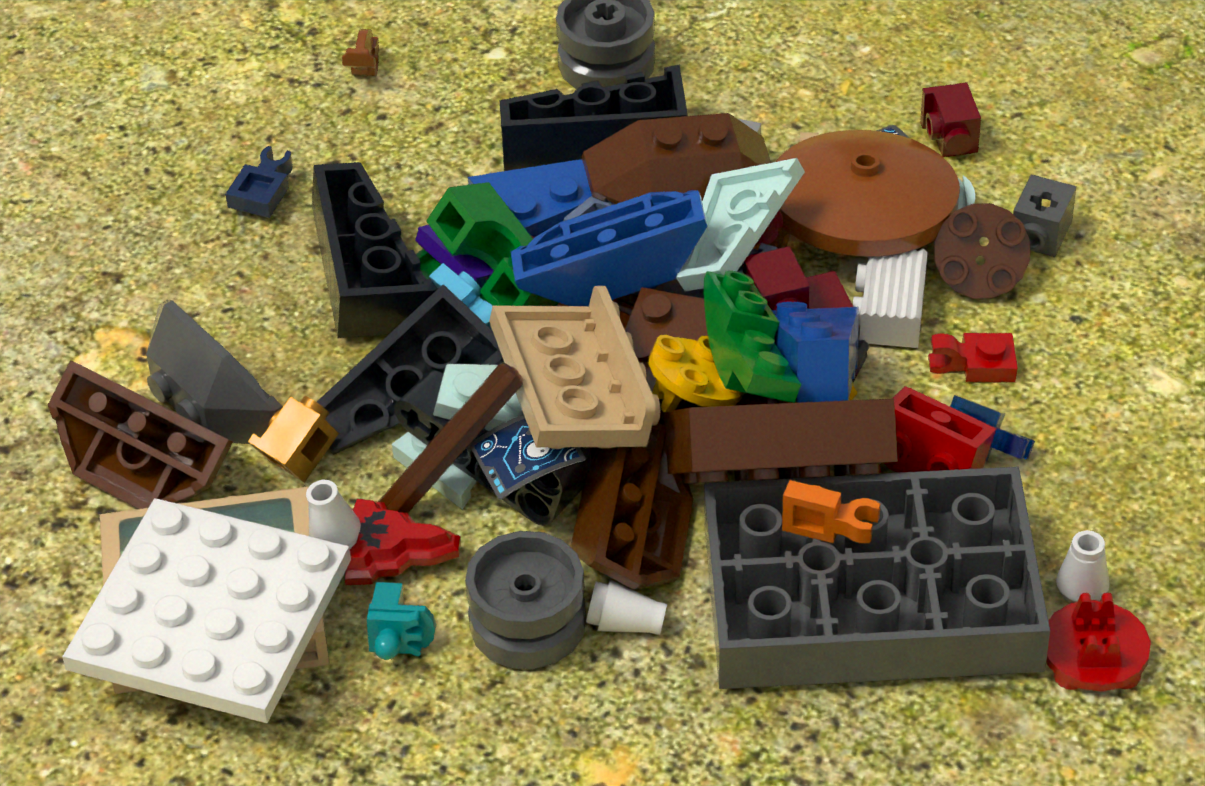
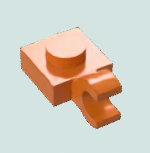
M789 480L783 494L782 531L829 543H834L837 534L846 536L858 543H870L873 524L860 520L878 523L881 504L868 498H860L847 504H841L840 492L828 490L817 485H808Z

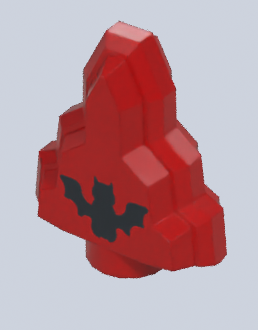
M365 499L356 500L353 511L360 520L361 528L355 545L350 549L351 561L344 573L345 585L373 584L378 577L399 576L410 566H434L459 557L461 536L438 525L415 523L408 513L388 510L384 502Z

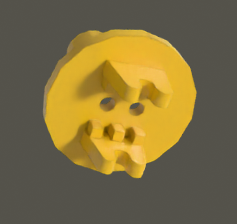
M669 335L657 337L650 352L648 365L656 378L652 394H656L659 399H664L661 404L663 412L675 410L682 399L703 407L735 406L742 400L745 393L725 388L712 357L708 336H701L698 341Z

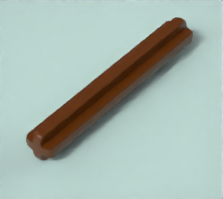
M506 363L499 364L378 502H384L388 510L409 513L523 385L524 379L519 374V371Z

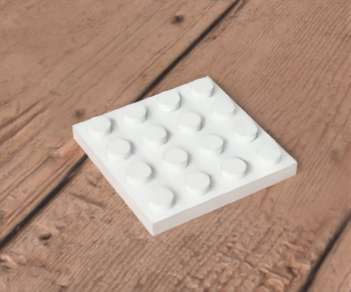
M154 498L62 656L65 669L268 723L351 561L349 546Z

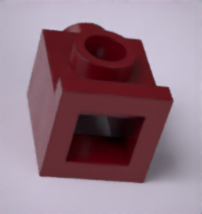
M968 83L923 88L920 124L922 129H927L929 139L936 140L942 157L978 153L981 116Z

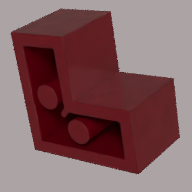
M790 246L747 256L743 262V274L753 279L754 285L762 297L767 300L771 310H777V304L781 302L806 303L807 309L853 307L835 271L805 277Z

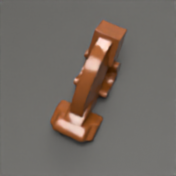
M360 29L356 48H347L346 53L342 55V64L345 67H351L352 75L377 76L379 40L378 37H373L371 29Z

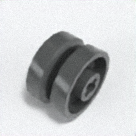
M564 0L558 6L556 16V31L559 40L557 50L558 67L563 79L575 89L581 87L583 83L599 81L603 87L625 83V75L639 72L644 73L645 79L652 75L655 65V42L653 40L655 13L649 0Z
M517 531L492 539L481 546L469 561L465 579L466 596L469 604V628L475 646L489 660L509 668L536 669L555 664L574 651L584 636L586 606L583 596L585 586L584 570L578 554L568 544L544 532Z

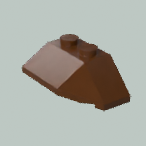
M730 113L638 120L584 151L582 154V161L592 197L601 201L607 199L613 204L651 192L676 191L685 193L689 190H698L703 201L712 174L771 163L763 136Z
M70 360L48 403L52 419L56 420L60 441L72 474L138 509L149 508L154 498L172 503H183L209 489L233 443L216 432Z
M658 422L657 425L652 426L647 447L599 448L584 481L570 546L578 554L579 559L588 566L632 589L673 583L680 577L693 496L689 484H684V473L668 474L664 424Z

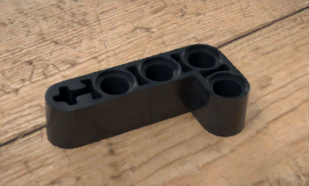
M434 370L427 372L394 406L395 415L401 425L426 445L432 441L449 421V419L433 415L443 378V373ZM483 429L475 439L487 433L489 430ZM469 445L453 464L495 494ZM580 447L586 458L584 461L547 473L523 485L502 500L532 522L542 526L550 525L583 489L584 481L592 463L593 455L590 447Z

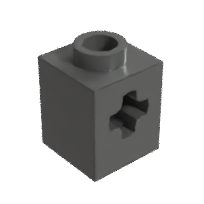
M1030 175L1013 210V215L1024 224L1030 240V251L1056 257L1073 220L1077 186ZM1042 199L1050 200V207L1042 206Z

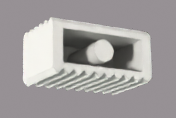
M922 248L919 251L915 249L888 256L868 257V263L858 262L855 291L864 292L863 297L854 296L853 307H859L860 340H865L868 344L918 348L928 253L925 249Z

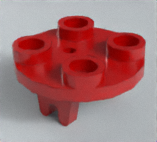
M1082 593L1078 602L1070 603L1053 613L1048 620L1050 637L1046 663L1054 672L1055 682L1059 686L1069 690L1080 688L1102 692L1114 689H1132L1138 685L1141 680V674L1148 665L1151 640L1144 624L1134 614L1113 604L1111 593H1103L1100 601L1091 600L1089 593Z

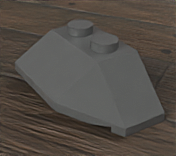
M166 300L159 304L146 353L150 371L147 383L156 399L162 403L167 401L178 414L216 432L233 443L250 444L248 440L253 433L261 438L268 429L271 417L278 410L282 409L283 406L272 395H268L260 387L258 381L173 300Z

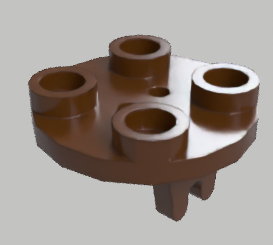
M992 203L970 204L954 211L942 224L934 242V261L941 278L955 292L973 299L994 298L1011 291L1023 278L1030 262V240L1024 224L1009 210ZM981 237L988 238L989 243L987 246L980 245L979 240ZM978 256L984 257L985 263L983 265L976 263Z

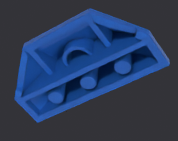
M689 190L685 193L676 191L651 192L559 222L536 236L527 246H519L511 251L514 279L518 289L568 306H589L594 286H606L613 301L616 298L641 290V287L653 289L662 283L674 280L708 227L700 193L698 190Z

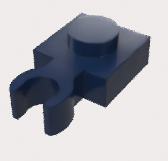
M267 146L260 154L261 163L259 166L255 167L245 164L226 192L227 208L268 218L275 211L289 189L287 175L292 171L293 164L290 151L287 150L282 159L274 160L272 147Z

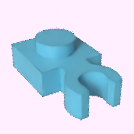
M442 263L429 276L435 287L438 289L444 284L492 330L489 323L492 305L479 297L481 295V287L466 272L463 271L457 275Z

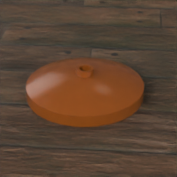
M843 130L824 133L793 145L776 160L778 162L797 158L805 171L779 209L783 217L782 227L799 240L822 250L866 257L888 256L909 252L933 242L942 224L954 211L958 210L960 186L958 177L949 162L930 147L897 134L873 130Z

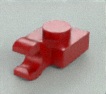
M941 333L931 336L932 353L928 355L930 372L944 374L952 371H965L966 382L1016 381L1018 367L1012 333H963L962 343L949 334Z

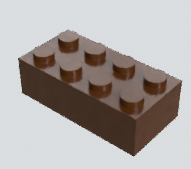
M894 398L693 407L665 412L668 474L684 473V484L728 481V471H734L735 481L779 479V469L784 468L785 478L830 476V466H834V476L881 473L880 463L898 462Z

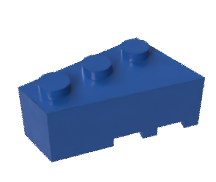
M582 159L468 177V185L489 182L526 231L533 237L538 236L559 222H563V219L592 196Z
M802 302L778 303L777 310H772L780 322L774 336V343L783 357L789 362L790 368L801 383L795 402L849 400L852 379L855 378V369L858 367L859 307L807 309V304Z

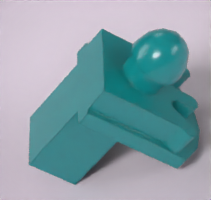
M376 582L372 603H369L367 615L369 652H375L383 660L393 659L398 653L420 656L422 648H427L434 640L436 630L434 615L426 606L404 605L402 583Z

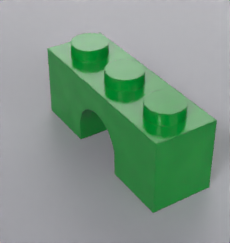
M485 182L448 187L426 222L452 256L473 255L486 262L494 270L480 290L486 301L492 306H557L559 302L518 289L514 279L511 251L519 246H527L533 238L491 184Z

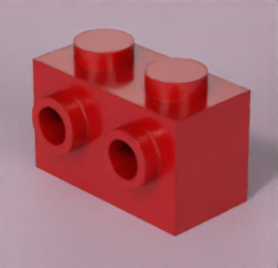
M904 386L893 397L898 462L884 463L886 467L897 473L981 469L984 467L997 428L907 386Z

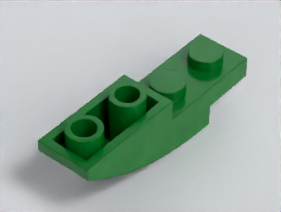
M729 270L722 275L707 271L704 277V308L707 334L712 357L725 388L795 403L801 383L790 368L789 362L783 357L774 343V336L780 322L768 306L767 300L762 297L754 285L753 279L743 273Z

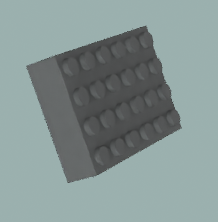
M1019 467L704 483V528L719 689L1045 672L1050 627ZM789 480L808 485H817L828 490L840 492L841 504H847L860 498H868L880 503V519L878 523L860 520L873 524L871 542L858 543L846 536L837 534L834 543H829L782 531L783 494Z

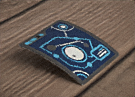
M524 414L493 428L470 444L472 452L498 499H503L523 485L547 473L586 459L580 447H564L562 449L536 448Z

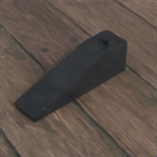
M443 284L317 401L318 404L329 412L325 420L339 433L328 450L335 455L399 424L400 422L394 412L395 404L429 371L434 370L444 374L447 364H501L504 360L493 331Z

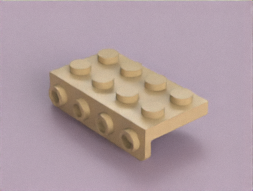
M594 286L589 306H492L489 323L504 363L516 368L524 379L523 385L516 392L536 448L600 447L609 449L614 447H647L651 428L658 424L660 418L659 398L651 392L646 380L645 366L643 363L638 362L633 350L632 336L629 332H625L620 320L619 306L616 302L612 301L606 286Z

